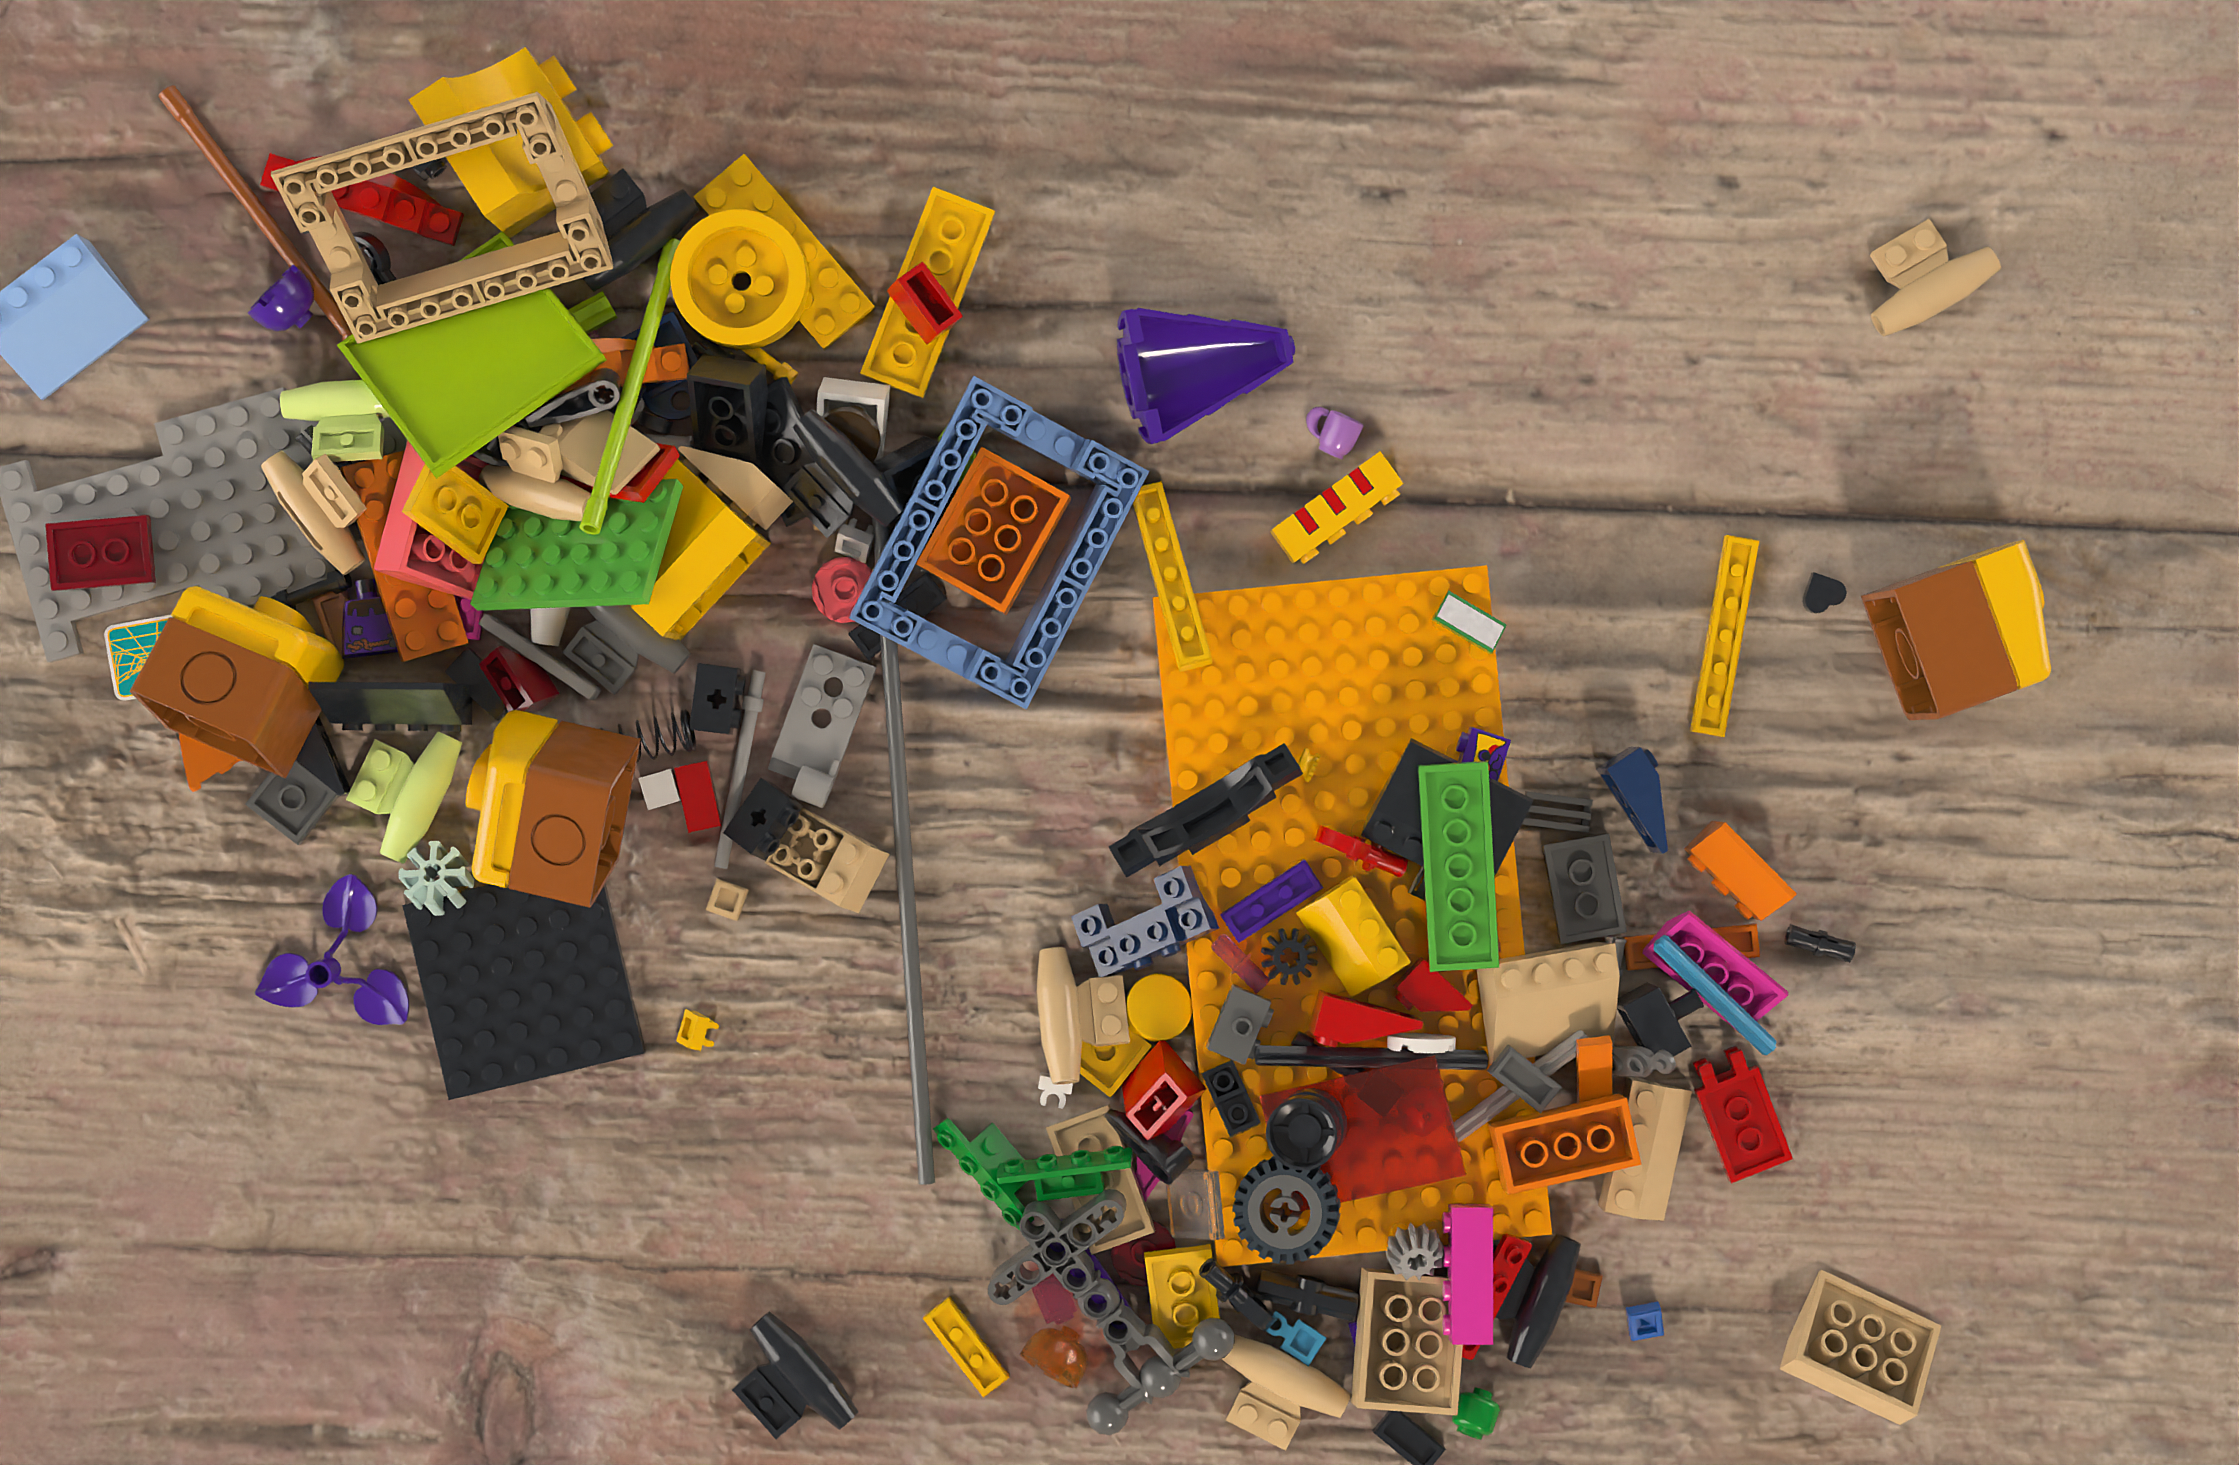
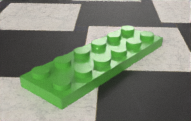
M1488 762L1418 765L1429 970L1434 972L1499 968Z

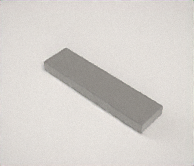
M485 614L478 623L589 700H595L601 692L600 687L537 644L531 643L530 639L496 616Z

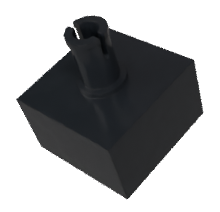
M1646 982L1618 998L1617 1011L1637 1046L1648 1048L1653 1054L1659 1050H1666L1673 1057L1692 1047L1678 1020L1704 1007L1695 989H1691L1689 992L1668 1003L1659 987Z

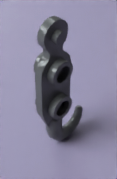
M1612 1046V1074L1645 1077L1649 1076L1655 1069L1663 1074H1669L1676 1068L1674 1057L1666 1050H1659L1653 1054L1648 1048L1640 1046Z

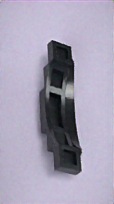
M1283 743L1266 754H1259L1195 795L1130 830L1127 836L1108 847L1126 878L1155 861L1160 867L1187 850L1194 855L1250 822L1248 814L1277 798L1274 791L1301 776L1303 772L1286 744Z

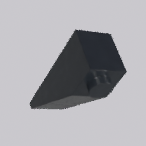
M318 716L296 760L338 796H347L351 788L320 716Z

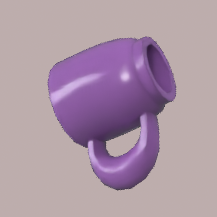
M1323 407L1311 409L1306 418L1308 430L1319 439V449L1339 459H1343L1344 455L1351 451L1364 427L1362 423L1334 410L1329 412ZM1326 416L1327 419L1320 434L1317 428L1320 417Z

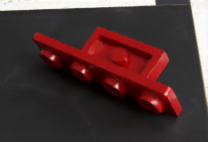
M1508 1233L1503 1234L1493 1253V1320L1532 1248V1244L1528 1240ZM1463 1345L1462 1358L1474 1359L1480 1345Z

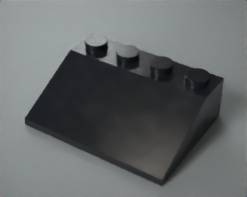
M308 682V689L331 724H342V730L363 731V724H375V731H395L396 724H408V731H428V724L441 725V731H461V725H472L471 685Z
M1411 738L1369 811L1361 836L1424 867L1418 765L1460 762ZM1489 777L1495 876L1533 803V799Z

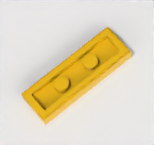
M950 1296L923 1316V1320L983 1398L1010 1378V1374Z

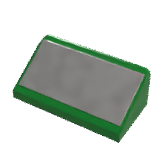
M1451 591L1447 592L1431 619L1488 654H1492L1507 626Z

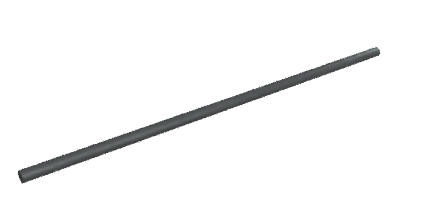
M872 518L876 565L890 538L889 526L885 528ZM880 634L918 1184L927 1185L935 1183L898 643Z

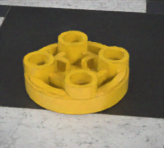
M1151 974L1145 976L1131 987L1126 996L1125 1002L1129 1028L1134 1034L1144 1039L1155 1042L1170 1040L1179 1035L1187 1027L1191 1019L1192 1002L1190 995L1180 981L1169 975Z

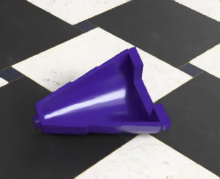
M1144 308L1124 310L1118 319V330L1123 329V338L1117 339V355L1122 386L1132 419H1140L1142 427H1138V432L1148 444L1168 440L1205 415H1211L1240 394H1248L1294 363L1295 343L1292 336L1288 335L1287 329L1236 319L1223 321L1192 314L1180 315Z

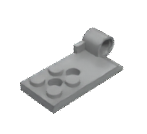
M813 644L768 766L769 770L796 780L791 797L821 808L825 806L877 667ZM832 677L839 678L843 683V691L836 697L829 696L824 689L826 681ZM821 708L828 710L832 717L831 723L825 728H819L813 722V714Z

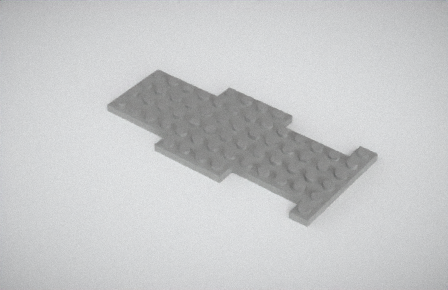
M282 387L154 423L163 456L40 491L37 490L30 461L23 460L0 467V497L47 662L52 663L84 654L75 621L181 592L192 586H200L208 591L250 607L255 605L259 596L271 598V596L284 589H287V592L290 593L327 579V573L337 570L312 546L280 504L261 468V465L268 458L282 450L304 471L314 461L306 449L295 439L302 433L312 443V438L304 430L311 425L316 427L319 422L283 417L280 407V394L282 391L287 390L286 388ZM391 417L379 419L384 428L383 456L405 450L408 440ZM139 515L150 516L156 583L51 591L46 523ZM355 520L348 527L356 542L363 539L357 520Z

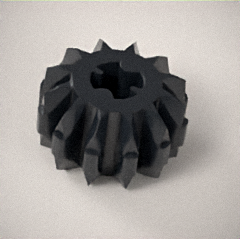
M1281 928L1278 930L1281 938L1279 942L1271 935L1267 937L1269 943L1274 946L1273 949L1261 948V953L1271 956V958L1263 960L1261 965L1262 967L1275 965L1269 971L1268 977L1273 979L1279 972H1282L1280 977L1281 985H1286L1288 975H1292L1294 984L1298 985L1300 984V978L1297 973L1301 971L1307 978H1310L1312 974L1305 968V965L1317 966L1318 961L1316 959L1307 957V955L1317 952V947L1314 945L1304 948L1311 937L1305 934L1297 941L1299 934L1297 928L1291 930L1290 939L1287 938L1285 930ZM1286 948H1290L1292 952H1298V959L1293 958L1296 962L1292 965H1289L1286 961H1280V955H1285L1283 950Z

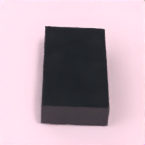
M1388 1411L1372 1430L1374 1434L1412 1465H1434L1446 1450L1441 1443L1402 1411Z

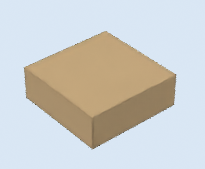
M717 878L706 910L738 921L749 889Z

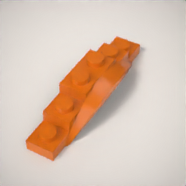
M622 338L591 339L603 353L606 361L553 398L589 383L592 374L601 368L615 371L620 377L621 386H623L637 341ZM685 344L659 348L653 346L642 384H659L687 379V373L690 369ZM601 385L599 389H606V387Z

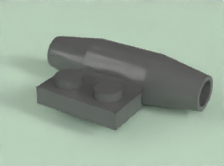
M630 605L586 607L595 617L596 621L582 626L562 652L614 695L620 691L637 669L639 655L673 674L684 665L691 655L690 651L679 639L675 640L661 636Z

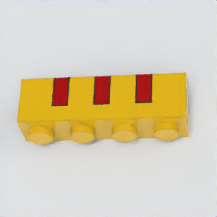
M1379 451L1271 529L1270 533L1293 564L1299 559L1305 564L1319 554V551L1316 549L1318 545L1325 540L1331 545L1346 534L1343 527L1353 520L1359 525L1373 515L1370 509L1379 501L1385 506L1398 497L1400 493L1397 488L1404 483L1381 451Z

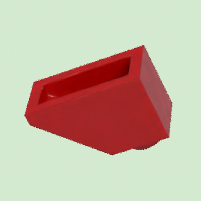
M1422 957L1393 985L1399 992L1395 998L1409 1011L1413 1007L1420 1012L1469 1011L1473 1007L1437 971L1430 972L1429 963Z

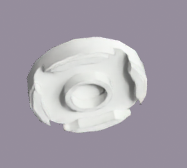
M1398 1033L1387 1036V1047L1394 1051H1400L1402 1047H1408V1050L1413 1051V1053H1445V1051L1453 1052L1455 1050L1456 1038L1450 1035Z

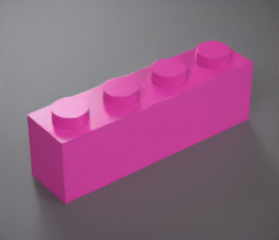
M1448 1204V1212H1443L1442 1215L1443 1233H1448V1246H1443L1444 1256L1442 1257L1443 1267H1448V1280H1443L1442 1285L1443 1301H1448V1315H1443L1442 1320L1443 1335H1448L1452 1345H1493V1207L1490 1204Z

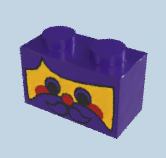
M1469 727L1467 733H1461L1456 746V751L1461 752L1458 762L1487 761L1489 777L1498 781L1511 740Z

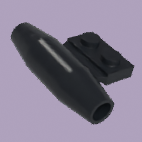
M622 168L590 193L603 223L613 269L583 277V280L595 292L627 275L663 248L672 238L674 239L698 213L699 208L684 189L647 207L644 193Z
M813 409L793 426L794 431L815 462L803 466L781 489L826 538L832 536L853 515L855 504L885 528L902 514L904 506L882 473L843 432Z
M1556 1233L1536 1267L1527 1258L1525 1259L1495 1317L1497 1319L1515 1318L1506 1357L1508 1360L1531 1369L1553 1334L1573 1284L1581 1243ZM1493 1243V1253L1498 1246L1495 1243Z
M770 1311L749 1329L770 1363L758 1365L738 1382L732 1391L776 1440L801 1419L806 1405L811 1407L838 1430L856 1416L859 1411L837 1376L799 1334Z

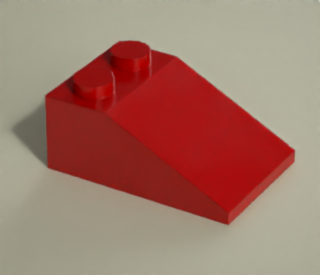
M1319 990L1308 1029L1315 1035L1314 1039L1318 1043L1337 1047L1338 1042L1349 1044L1422 1029L1423 1021L1415 1015Z

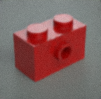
M923 261L898 278L887 290L926 345L952 328L963 317L945 289L938 283Z

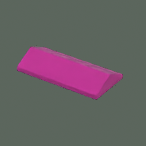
M1691 911L1684 912L1668 920L1642 952V954L1686 990L1690 991L1693 988L1653 949L1657 939L1663 935L1668 936L1756 1021L1788 996L1786 989ZM1698 993V995H1699V997L1701 998L1702 1002H1703L1708 1008H1710L1713 1012H1715L1718 1016H1720L1724 1021H1726L1729 1025H1731L1720 1013H1718V1012Z

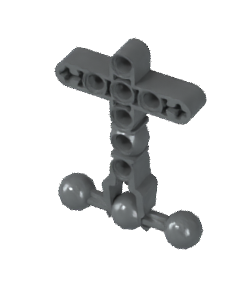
M1107 1189L1062 1221L1046 1203L1041 1201L1029 1203L1024 1210L1019 1224L1020 1231L1029 1245L994 1270L987 1288L988 1295L994 1303L1007 1305L1053 1273L1063 1287L1073 1293V1298L1078 1300L1081 1312L1089 1319L1097 1320L1096 1327L1098 1329L1102 1327L1103 1335L1115 1353V1368L1130 1384L1129 1387L1119 1394L1104 1392L1096 1395L1088 1404L1086 1413L1091 1428L1099 1434L1109 1436L1120 1432L1126 1425L1129 1418L1128 1411L1142 1401L1152 1404L1153 1397L1165 1398L1172 1395L1179 1388L1182 1380L1181 1377L1190 1378L1189 1368L1203 1358L1213 1361L1225 1358L1231 1352L1235 1343L1234 1333L1230 1325L1222 1319L1211 1317L1202 1320L1194 1329L1192 1342L1175 1353V1349L1160 1328L1152 1323L1146 1325L1133 1310L1124 1305V1300L1120 1299L1116 1286L1108 1279L1100 1278V1270L1095 1271L1094 1263L1085 1250L1118 1227L1124 1218L1127 1206L1126 1198L1120 1191L1115 1189ZM1106 1205L1109 1208V1210L1103 1213L1104 1207ZM1115 1207V1208H1116V1212H1114V1211H1113L1112 1209H1110V1208ZM1038 1216L1043 1219L1045 1224L1035 1226L1030 1223L1028 1218ZM1078 1223L1088 1224L1092 1231L1082 1233L1077 1230L1075 1225ZM1052 1242L1061 1243L1065 1250L1062 1252L1053 1251L1049 1244ZM1032 1261L1037 1264L1039 1269L1035 1271L1027 1270L1023 1263ZM1073 1268L1082 1269L1086 1276L1082 1278L1074 1277L1070 1270ZM1012 1280L1010 1288L1005 1285ZM1094 1294L1102 1295L1105 1297L1106 1302L1102 1304L1095 1303L1091 1296ZM1115 1320L1123 1321L1127 1328L1116 1329L1112 1326L1111 1322ZM1147 1343L1158 1355L1148 1358L1139 1370L1127 1352L1137 1350L1140 1345Z

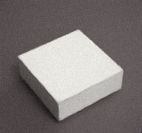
M672 769L639 778L648 810L681 801Z

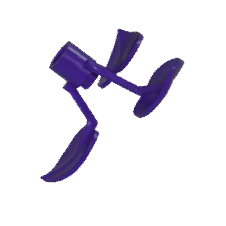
M348 874L340 878L333 884L324 898L322 914L325 923L333 928L342 927L341 933L330 949L324 953V957L309 965L308 961L298 954L284 953L277 956L268 965L260 984L255 990L256 996L278 1006L294 1008L309 1004L318 995V988H324L333 982L337 985L342 983L359 984L362 987L356 990L353 1003L355 1011L363 1020L376 1025H402L407 1021L409 997L405 985L396 974L386 969H375L368 975L366 981L362 978L342 977L340 963L333 958V954L347 936L349 929L355 932L364 931L374 923L377 917L378 906L376 899L368 887L356 875Z

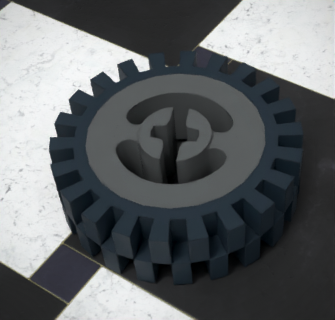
M1272 1156L1269 1160L1264 1159L1259 1162L1243 1178L1234 1196L1235 1202L1232 1212H1235V1218L1233 1221L1235 1227L1238 1226L1240 1229L1238 1235L1241 1240L1246 1239L1248 1242L1247 1247L1251 1251L1255 1249L1260 1252L1259 1257L1264 1260L1266 1257H1270L1273 1259L1272 1263L1280 1264L1281 1261H1287V1264H1294L1297 1260L1304 1262L1309 1260L1310 1256H1316L1320 1253L1322 1248L1331 1240L1341 1214L1339 1213L1341 1202L1337 1198L1338 1189L1336 1184L1332 1185L1330 1182L1331 1176L1328 1172L1324 1174L1320 1170L1321 1166L1311 1170L1292 1169L1279 1162L1275 1156ZM1275 1188L1281 1189L1282 1192L1277 1195L1271 1204V1207L1274 1208L1270 1213V1218L1278 1227H1275L1267 1219L1264 1212L1265 1196ZM1295 1191H1299L1307 1199L1310 1207L1309 1222L1298 1230L1293 1229L1292 1226L1300 1218L1303 1212L1300 1209L1304 1202ZM1284 1202L1289 1203V1209L1293 1210L1289 1216L1285 1215V1210L1281 1208Z

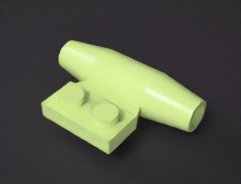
M362 379L320 382L281 392L280 407L284 418L319 422L316 427H313L311 453L313 460L324 454L328 456L331 462L383 459L384 428L379 419L390 416Z
M437 731L416 763H414L407 753L379 740H374L346 800L378 815L390 814L380 854L403 864L407 861V854L413 848H416L428 831L452 781L462 746L461 741Z

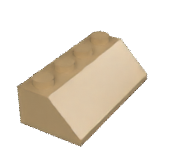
M1626 1076L1622 1096L1626 1097L1628 1101L1641 1165L1605 1173L1598 1206L1604 1212L1636 1219L1664 1221L1692 1090Z

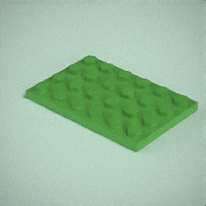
M662 479L644 503L608 497V507L601 531L595 535L582 531L580 529L581 521L553 519L507 504V511L486 553L470 604L477 611L649 604L683 485L677 479Z

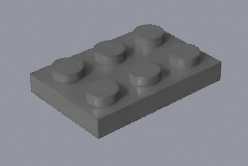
M1609 833L1542 845L1559 943L1564 944L1627 932Z

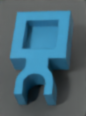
M1275 1311L1274 1315L1281 1320L1282 1326L1279 1330H1273L1270 1327L1267 1332L1273 1336L1279 1335L1285 1338L1280 1348L1309 1366L1327 1337L1300 1319L1297 1320L1293 1327L1288 1323L1284 1315Z

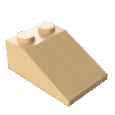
M604 410L578 419L542 427L538 433L558 439L563 463L560 475L594 486L614 414ZM629 426L610 491L614 495L660 451L656 443L631 426Z

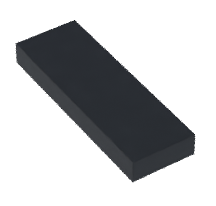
M926 572L900 592L895 604L924 618L946 601L947 598ZM861 624L848 633L868 660L881 651L879 633Z

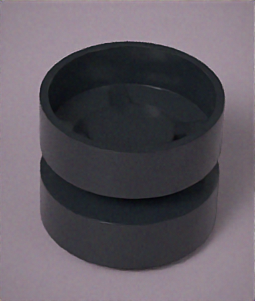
M1315 1088L1298 1090L1287 1097L1269 1117L1266 1127V1139L1269 1149L1279 1162L1289 1168L1296 1170L1317 1168L1324 1164L1343 1143L1347 1133V1117L1340 1102L1330 1093Z

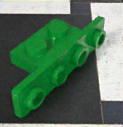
M949 1118L935 1126L933 1130L937 1134L939 1143L945 1149L950 1150L959 1160L961 1169L978 1182L983 1195L990 1201L995 1202L1002 1211L1005 1221L1020 1230L1019 1224L1025 1207L1014 1193L1027 1181L998 1184L997 1172L1000 1163H1004L1012 1158H1021L1023 1160L1024 1158L993 1122L986 1126L970 1142ZM1033 1216L1028 1218L1030 1223L1034 1221Z
M1111 1146L1103 1151L1089 1152L1088 1150H1078L1070 1155L1062 1156L1045 1154L1037 1159L1030 1160L1012 1158L999 1164L997 1181L998 1184L1034 1180L1038 1201L1100 1194L1105 1191L1102 1171L1131 1168L1132 1148Z

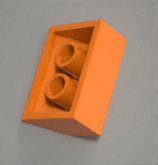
M1711 821L1684 848L1690 854L1687 858L1690 864L1701 873L1706 870L1714 878L1710 882L1713 887L1723 896L1729 893L1737 901L1734 907L1747 920L1753 917L1756 920L1762 921L1797 895L1726 822Z

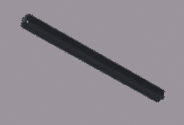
M1258 1045L1254 1052V1060L1258 1066L1485 1070L1488 1067V1054L1485 1050L1455 1049L1453 1052L1445 1051V1053H1413L1408 1048L1394 1051L1389 1048Z

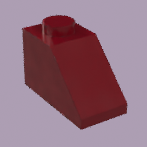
M504 646L497 647L479 663L482 671L509 712L512 710L528 713L538 712L560 694L543 667Z

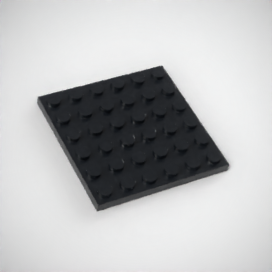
M606 883L591 908L509 889V885L507 888L490 884L459 891L466 900V903L461 908H456L447 895L444 896V915H433L425 904L422 905L423 908L421 910L413 903L402 905L448 1100L646 1053Z

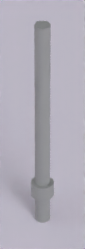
M752 671L748 696L744 695L742 709H745L714 865L719 868H728L733 840L723 834V832L740 807L758 712H762L764 699H761L766 672Z

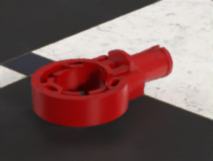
M1322 825L1319 826L1314 838L1316 842L1345 853L1346 858L1356 862L1358 859L1362 860V869L1365 871L1378 868L1400 878L1405 873L1408 865L1407 858L1383 849V846L1373 841L1369 845L1365 843L1366 840L1355 835L1352 838Z

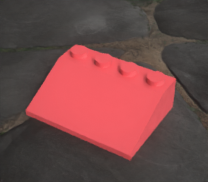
M407 441L374 570L400 580L472 600L484 559L481 564H472L402 512L425 464L409 441ZM468 456L456 466L479 483V475L482 469L489 464L475 457Z

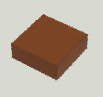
M1576 1269L1573 1284L1565 1302L1596 1308L1603 1277L1602 1274Z

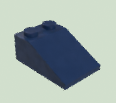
M1628 747L1596 768V770L1649 851L1664 854L1668 851L1660 777L1655 769L1658 763L1648 749L1643 751L1641 747Z

